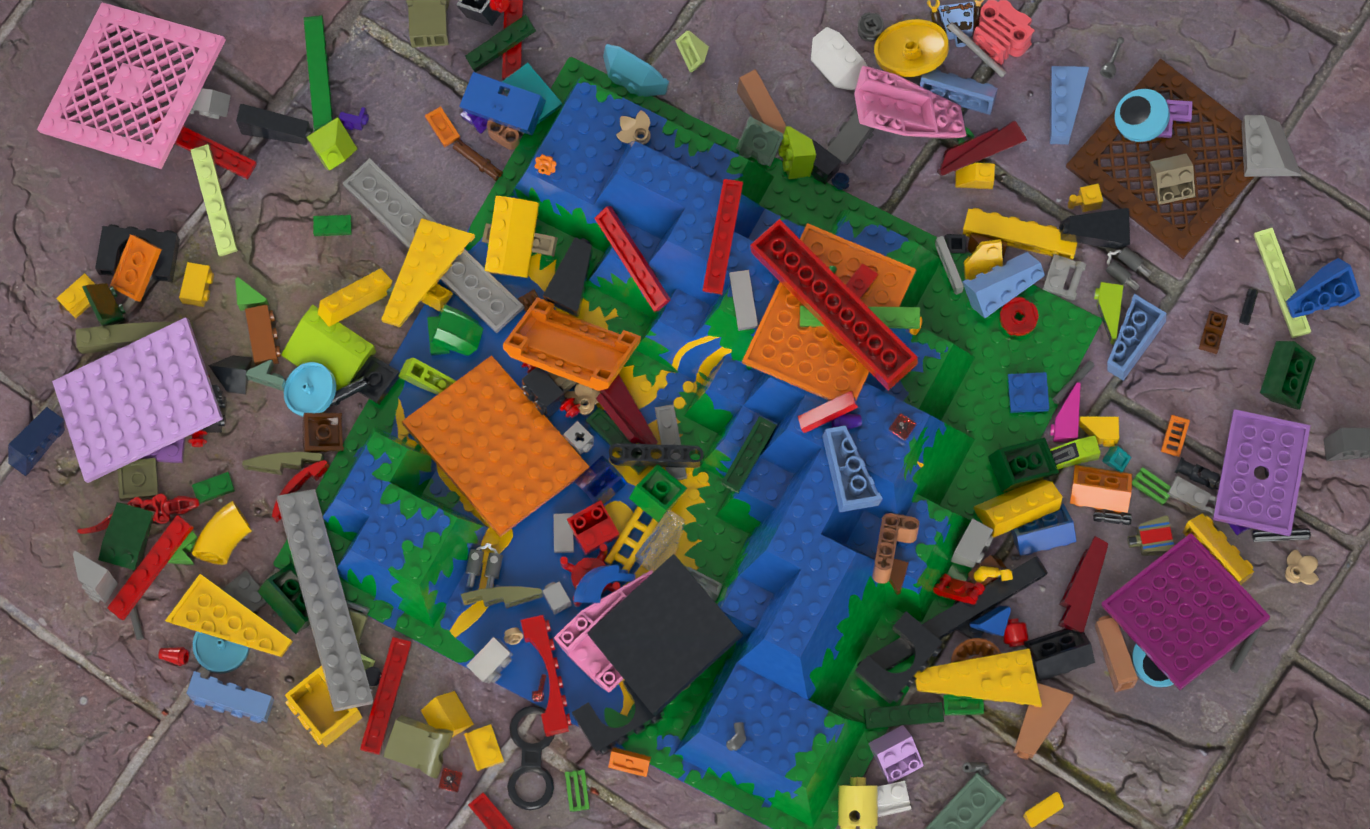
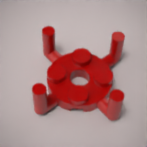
M606 544L600 545V553L597 558H583L576 565L569 563L567 557H561V567L572 573L571 579L575 590L580 580L590 570L599 566H606L604 563L608 554ZM620 583L607 584L602 593L606 590L615 592L621 588ZM574 602V605L576 607H580L582 604L579 602Z

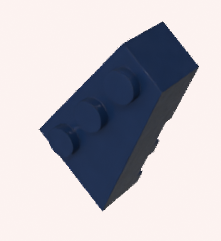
M46 407L8 444V464L27 476L54 441L64 433L65 420Z

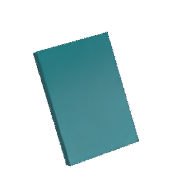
M526 63L502 81L541 95L546 100L538 123L562 106V102L529 63ZM504 89V94L508 96L509 92Z

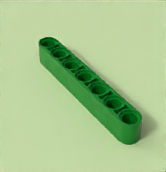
M322 15L304 17L314 132L333 120L325 29Z

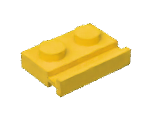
M84 273L56 299L76 319L91 306L82 287L95 283Z
M491 724L472 732L464 733L477 772L504 762Z

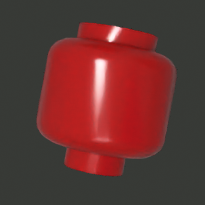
M1019 618L1009 619L1004 636H1002L1004 644L1009 645V648L1024 646V642L1028 641L1026 623L1019 622Z

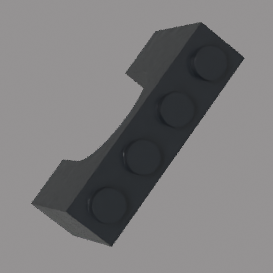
M113 224L102 226L95 266L99 275L114 276L121 254L131 234L162 249L152 272V277L156 281L173 282L180 242L177 233L171 230L158 232L152 228L139 230L132 226L120 228Z
M907 611L895 623L892 630L912 647L914 652L912 666L904 672L891 673L867 656L854 672L857 677L889 704L893 701H899L904 694L902 690L906 686L911 687L917 679L914 676L919 671L923 672L929 666L927 661L932 656L935 658L942 650L940 647L942 641Z
M624 680L623 686L636 707L635 715L627 725L619 728L606 726L600 721L589 702L573 711L572 715L598 756L599 754L605 755L612 750L611 747L617 743L619 745L624 744L632 734L638 735L646 730L645 726L650 723L654 725L663 719L664 710L662 709L654 716Z

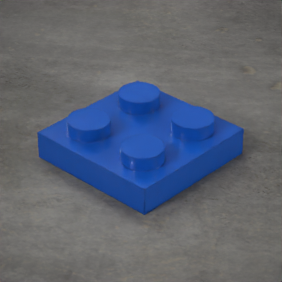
M1046 372L1008 374L1010 413L1049 411Z

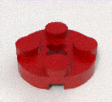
M1013 298L1002 307L1000 323L1009 335H1027L1036 327L1039 317L1038 310L1032 302L1030 303L1025 298ZM1017 312L1020 315H1024L1021 321L1014 318Z

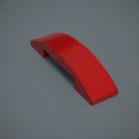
M326 460L319 461L300 471L286 484L280 495L296 493L310 477L318 481L328 470V462ZM277 500L272 512V517L276 523L282 519Z

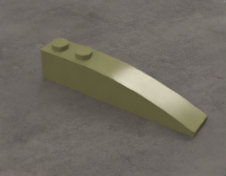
M175 322L128 323L76 329L77 348L81 354L117 350V348H123Z

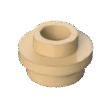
M516 627L510 628L504 633L505 643L511 645L518 644L523 638V633Z

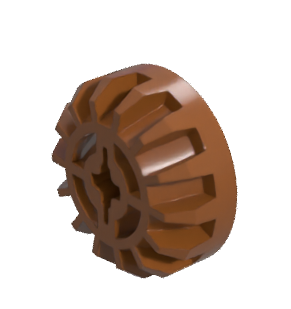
M972 638L957 646L952 654L950 663L981 658L982 656L1001 654L996 645L986 639Z

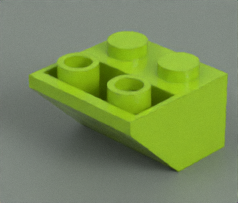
M786 126L784 134H782L781 146L778 148L779 156L783 158V170L787 172L788 179L810 177L816 158L813 141L792 127Z

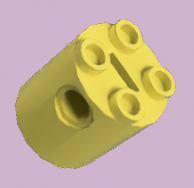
M850 777V785H838V826H840V829H856V826H860V829H876V826H878V785H866V777ZM857 811L860 813L859 820L856 818Z

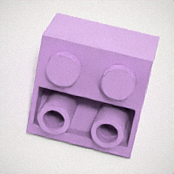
M903 725L868 743L876 762L889 784L924 766L912 736Z

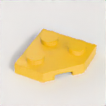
M1001 240L981 242L976 247L977 250L964 261L965 280L969 279L971 281L982 272L986 274L997 265L1003 266Z

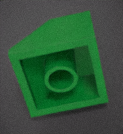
M657 464L636 485L629 499L659 523L687 490V487Z

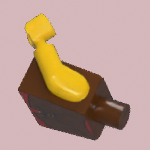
M994 555L988 556L968 573V576L971 578L968 582L973 584L979 582L984 587L1000 577L1001 581L1013 579L1012 571L1005 566L998 556Z

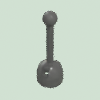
M1123 37L1117 39V46L1111 61L1105 63L1101 68L1100 74L1105 78L1112 79L1115 76L1116 67L1113 63L1121 44L1124 43Z

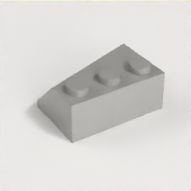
M1245 115L1242 121L1244 177L1301 176L1280 122L1264 115Z

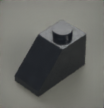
M812 139L816 158L811 175L817 181L826 184L839 171L842 161Z

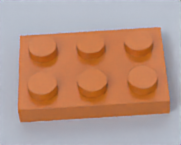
M130 234L109 287L113 286L115 290L135 301L141 302L162 249Z

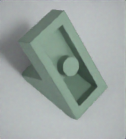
M272 360L247 371L246 376L248 380L284 391L286 382L283 376L276 373L271 375L274 367Z

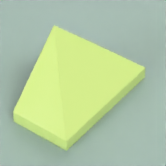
M686 31L675 40L690 72H693L704 63L709 46L692 32Z

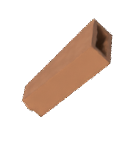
M756 69L741 76L738 82L737 93L752 117L784 134L786 124Z
M1109 615L1100 617L1099 621H1096L1095 629L1114 691L1119 692L1134 688L1138 678L1119 625Z
M1037 683L1042 707L1028 705L1013 752L1017 754V757L1026 760L1034 757L1071 703L1073 694Z

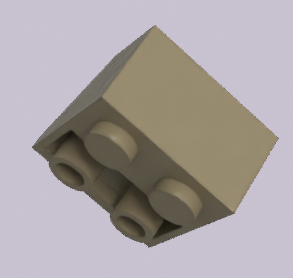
M1187 153L1150 162L1151 178L1159 205L1195 197L1193 164Z

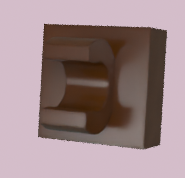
M535 289L519 297L518 301L523 304L524 311L527 312L539 296Z

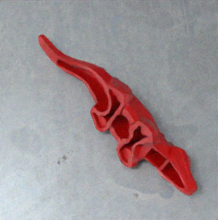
M157 494L149 500L135 497L128 502V505L155 512L153 521L160 524L167 523L170 520V514H185L200 505L197 498L177 496L172 500H168L164 494ZM113 513L97 525L80 528L77 532L87 534L107 529Z

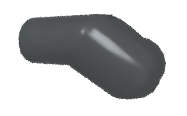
M743 722L734 724L735 735L726 743L727 749L730 751L740 749L746 741Z
M966 762L962 766L964 772L979 771L981 776H986L990 773L989 765L985 762Z

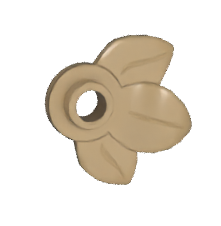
M641 110L635 119L626 116L620 117L622 131L617 133L616 136L621 142L628 144L631 141H637L643 145L649 142L650 131L648 129L650 119L645 112ZM643 134L644 138L640 139L637 136Z
M577 383L575 391H568L564 396L567 398L574 397L575 405L581 404L579 413L588 415L594 410L595 404L598 403L596 397L601 392Z
M1293 550L1286 559L1288 567L1285 570V576L1289 582H1302L1306 585H1312L1319 580L1318 576L1314 573L1318 566L1317 558L1313 556L1302 557L1298 550Z

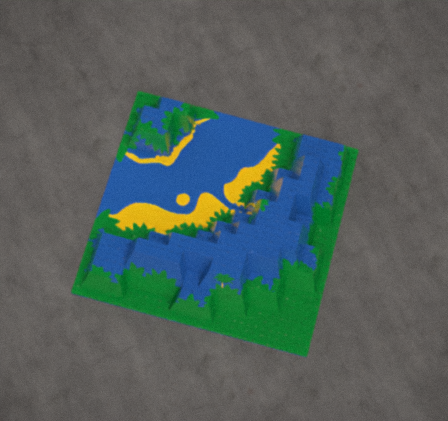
M569 57L551 87V91L562 102V106L538 123L533 135L524 133L519 145L515 148L505 165L502 176L498 177V180L467 232L474 234L475 238L464 249L485 268L489 244L482 242L486 223L492 224L496 196L538 202L535 233L558 238L554 256L532 252L528 278L490 274L517 300L535 289L539 298L544 300L543 294L574 238H584L591 243L593 253L578 319L618 334L625 330L641 336L639 345L619 372L621 379L658 441L657 445H661L655 407L674 404L681 445L699 446L704 453V461L700 467L685 468L687 479L678 481L687 487V490L658 523L628 574H636L635 579L651 570L654 572L669 557L675 554L684 566L690 567L723 585L715 602L743 634L734 645L697 677L688 689L682 691L663 709L664 716H662L663 719L654 725L650 723L645 726L646 730L638 735L634 733L628 737L629 740L624 744L619 745L617 743L614 746L622 750L650 756L651 766L771 829H836L838 825V785H850V777L864 776L874 757L868 743L885 735L889 728L866 729L863 709L900 706L910 688L906 686L902 690L904 694L899 701H893L889 704L854 674L858 667L857 664L867 656L872 655L901 637L892 629L906 611L923 624L954 605L956 600L935 594L933 588L936 584L940 583V578L943 574H947L954 579L967 580L968 573L971 572L972 567L951 562L971 520L974 519L982 523L973 507L1009 492H1001L988 456L999 448L1042 437L1059 405L1055 404L1052 399L1074 377L1102 323V319L1054 294L1031 285L1016 297L1025 298L1036 306L1039 315L1036 327L1027 335H1009L1000 323L1002 307L984 318L972 308L965 287H963L962 293L954 294L935 247L936 236L843 190H838L829 183L823 184L812 175L810 177L788 179L787 172L783 170V161L774 157L771 166L762 165L752 157H742L739 154V150L736 149L739 139L652 96L644 97L632 94L624 86L613 83L608 74L573 57ZM641 110L645 112L650 119L648 129L650 131L649 142L644 145L637 141H631L628 144L621 142L616 136L617 133L622 131L620 117L626 116L635 119ZM639 134L637 137L642 139L644 135ZM542 154L551 156L553 161L557 163L555 173L551 172L550 175L539 173L538 169L534 167L536 157H540ZM730 179L742 181L743 188L723 294L721 295L703 292V284L723 180ZM607 206L612 207L671 299L659 311H653L594 219ZM779 219L799 239L808 223L916 269L900 307H920V317H922L921 328L916 335L910 334V329L890 328V330L918 357V364L889 391L869 372L856 401L858 408L848 412L849 414H860L862 418V426L849 429L848 432L857 447L860 458L863 459L866 465L865 467L870 477H872L875 483L874 485L878 493L880 492L883 498L879 506L845 512L839 511L822 437L826 429L832 428L831 421L803 433L798 420L799 415L829 402V400L742 363L757 328L738 331L729 273L749 270L759 326L780 281L751 253L750 245ZM968 252L966 254L950 253L961 281H965L964 261L972 254ZM441 279L438 281L437 284L453 292ZM453 292L446 305L471 316L483 327L478 349L469 356L450 350L449 354L431 356L427 317L439 316L440 311L424 304L389 366L400 372L406 359L416 358L457 381L492 355L522 389V378L528 374L529 368H523L522 361L511 358L503 349V343L526 312L523 309L496 333ZM554 306V310L573 316ZM1017 312L1014 318L1021 321L1024 315H1020ZM1046 372L1049 411L1010 413L1008 374ZM399 378L380 405L369 399L343 443L344 451H338L316 489L322 518L345 600L370 608L367 616L467 669L469 668L466 665L493 637L500 639L513 655L511 657L512 661L500 672L501 677L495 683L546 709L549 701L550 684L548 671L541 655L530 642H525L524 634L518 644L511 645L504 641V633L510 628H519L523 633L522 619L544 615V619L549 620L551 631L547 633L549 639L553 638L555 650H552L553 658L557 657L559 669H556L557 677L561 676L563 688H560L561 695L566 697L567 707H564L565 714L570 715L571 723L579 727L572 712L589 702L600 721L606 726L619 728L627 725L633 719L636 707L623 686L624 679L608 693L590 679L567 656L554 639L582 610L594 604L582 603L580 607L574 605L573 597L576 590L572 584V573L561 567V557H567L569 563L576 565L583 558H597L600 553V548L585 556L575 536L574 553H554V514L573 513L575 515L601 500L619 534H621L637 508V505L629 497L636 485L654 467H647L638 475L630 466H617L611 463L609 459L610 446L586 423V419L599 407L608 415L599 402L595 404L594 410L590 414L582 415L578 413L573 418L571 416L565 417L567 412L565 410L560 411L559 409L551 417L548 418L546 416V418L563 437L564 433L577 421L594 437L592 449L580 455L590 468L582 476L499 537L402 425V421L437 395ZM576 384L569 391H575ZM760 416L776 424L777 427L738 494L721 485V482ZM905 420H906L907 424H908V422H909V425L906 426V427H909V426H910V428H906L907 431L904 429V430L902 431V434H901V430H900V431H894V430H899V429L896 428V427L900 426V425H899L900 422H903L904 424H905ZM578 437V438H577V441L581 440V441L583 442V441H584V438H581V439H580V438ZM616 452L613 453L615 458L620 457ZM655 452L651 455V457L654 459H658L662 456L658 452ZM695 453L692 454L690 458L692 460H698L700 458V455ZM643 511L638 521L648 526L652 517ZM887 513L914 517L920 523L915 542L904 543L897 541L894 559L909 563L899 595L895 593L889 581L887 583H878L872 577L883 516ZM633 527L628 537L638 542L644 532ZM618 538L606 544L608 554ZM288 539L273 563L279 570L291 563L294 565ZM488 543L497 550L498 554L503 555L499 579H494L493 587L522 586L544 590V587L549 583L560 581L572 606L554 615L544 595L542 598L507 609L504 602L485 607L483 600L464 606L461 594L486 588L488 578L484 575L489 553H494L488 547L480 549V551L484 552L480 575L475 576L473 587H468L469 574L465 572L470 550H476L478 547L485 546ZM623 544L618 553L629 558L634 549ZM614 560L611 564L619 565V570H622L624 566L616 560ZM619 582L620 587H623L630 582ZM606 590L601 594L600 600L613 592ZM914 655L888 670V672L901 673L912 666ZM743 722L746 741L740 749L730 751L727 749L726 743L735 735L734 724Z

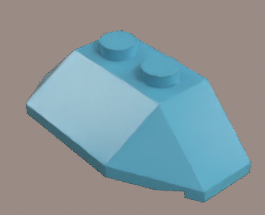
M610 44L605 46L603 58L608 77L613 83L624 86L628 92L638 96L646 97L667 93L669 81L663 78L654 67L621 47L611 46Z

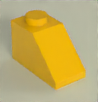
M974 163L956 170L955 187L993 189L995 164Z
M1119 417L1079 418V427L1089 436L1095 435L1098 444H1103L1105 447H1112L1118 444Z

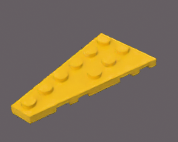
M421 218L382 316V322L401 327L413 313L418 303L427 296L428 291L438 283L452 266L453 261L458 255L462 254L468 243L472 242L475 235Z
M199 574L165 620L174 625L278 657H282L293 642L201 574Z
M1030 649L928 667L923 672L919 671L914 676L917 678L915 681L917 691L1042 707Z

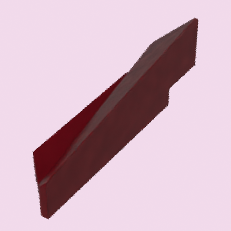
M1015 120L1000 130L994 127L945 150L944 159L937 173L944 176L1025 142L1027 138Z
M618 373L608 389L600 390L601 393L596 397V400L631 443L657 445L658 441Z
M1094 536L1089 548L1082 554L1059 605L1066 608L1058 624L1062 628L1077 632H1084L1108 548V543Z

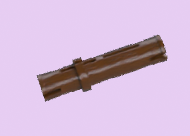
M461 139L455 142L453 149L476 165L480 172H485L495 181L498 180L497 177L500 178L503 171L495 167L491 160L482 157Z

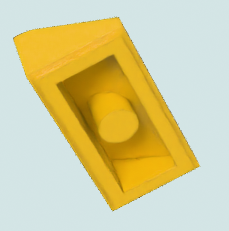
M436 284L428 291L427 296L421 302L437 311H441L443 305H446L452 297L453 292Z
M1058 792L1053 793L1024 813L1023 817L1031 828L1064 807L1060 794Z

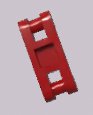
M943 574L940 578V583L936 584L933 588L934 593L939 596L973 605L977 602L978 596L985 590V587L979 582L973 584L954 579L947 574Z

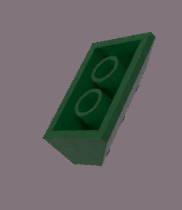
M1276 341L1260 394L1272 402L1300 410L1316 357L1295 341Z
M291 563L266 579L257 592L296 635L308 627L310 621L296 569Z

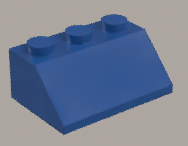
M1064 503L1061 504L1060 510L1011 530L1020 556L1077 542L1074 522Z

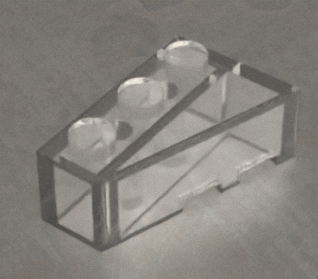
M669 509L636 553L635 561L649 571L652 570L654 572L673 554L676 555L685 520Z

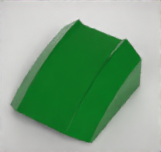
M444 304L440 311L439 321L431 343L469 356L478 349L483 327L471 316Z

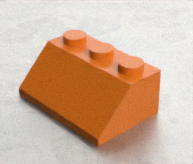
M1079 465L1074 466L1070 504L1079 507H1093L1098 510H1113L1117 513H1128L1132 493V474Z

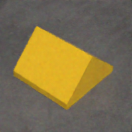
M455 691L436 696L420 710L428 725L435 729L453 731L452 737L474 725Z

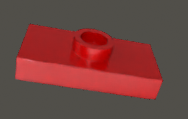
M862 263L846 283V286L861 299L878 278L879 274Z

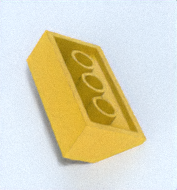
M496 196L485 265L486 272L528 278L539 207L538 202Z
M1042 479L978 504L973 509L982 523L993 529L991 536L997 537L1060 510L1062 495L1053 482Z
M1202 513L1187 522L1182 533L1185 536L1192 533L1240 585L1253 575L1252 564L1248 560L1244 561L1240 556V551L1234 545L1231 546L1227 542L1226 535L1214 527V522L1210 517H1205Z

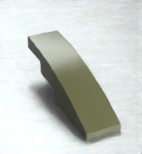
M282 452L244 460L242 465L245 470L283 475L284 468L303 470L304 463L314 464L323 461L324 457L321 453Z
M510 586L479 589L463 593L461 597L464 606L483 600L485 607L504 602L507 609L542 598L543 593L538 588Z

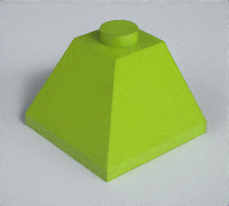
M338 117L306 137L327 170H331L341 164L357 150Z

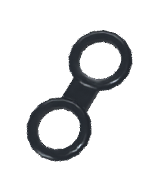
M538 706L524 707L516 712L511 719L509 727L513 742L522 749L521 767L514 770L509 777L507 785L508 795L516 806L529 811L545 806L552 798L554 791L553 778L548 770L542 767V750L550 745L555 735L545 736L540 742L532 744L522 740L517 730L518 724L523 717L530 714L541 716V714L545 713L546 709ZM529 772L538 773L546 782L544 795L534 802L523 801L518 797L515 789L519 777Z

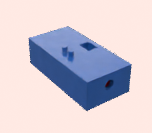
M473 72L459 107L469 114L533 135L546 100L541 95Z

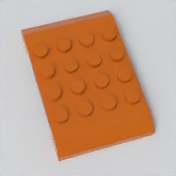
M537 297L503 343V349L511 358L600 391L609 388L639 345L641 336L625 330L621 334L615 333L554 310V303Z

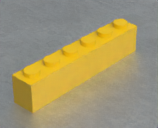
M968 208L962 235L970 237L972 232L1006 241L1009 247L1052 257L1056 254L1071 260L1074 259L1077 247L1076 242L1061 240V233L1055 226H1042L1035 221L1025 222L1017 217L1008 218L996 212L986 213L979 208Z

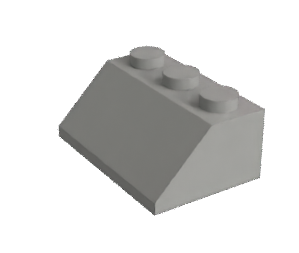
M74 551L73 558L78 580L82 584L81 588L85 590V593L92 600L98 603L101 600L106 603L118 585L117 581L107 569Z

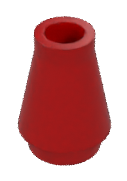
M184 647L160 648L158 656L159 659L182 666L188 663L189 650Z

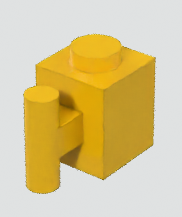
M1099 184L1080 187L1078 196L1071 195L1069 197L1067 207L1074 209L1075 206L1081 205L1082 212L1101 209L1103 198Z

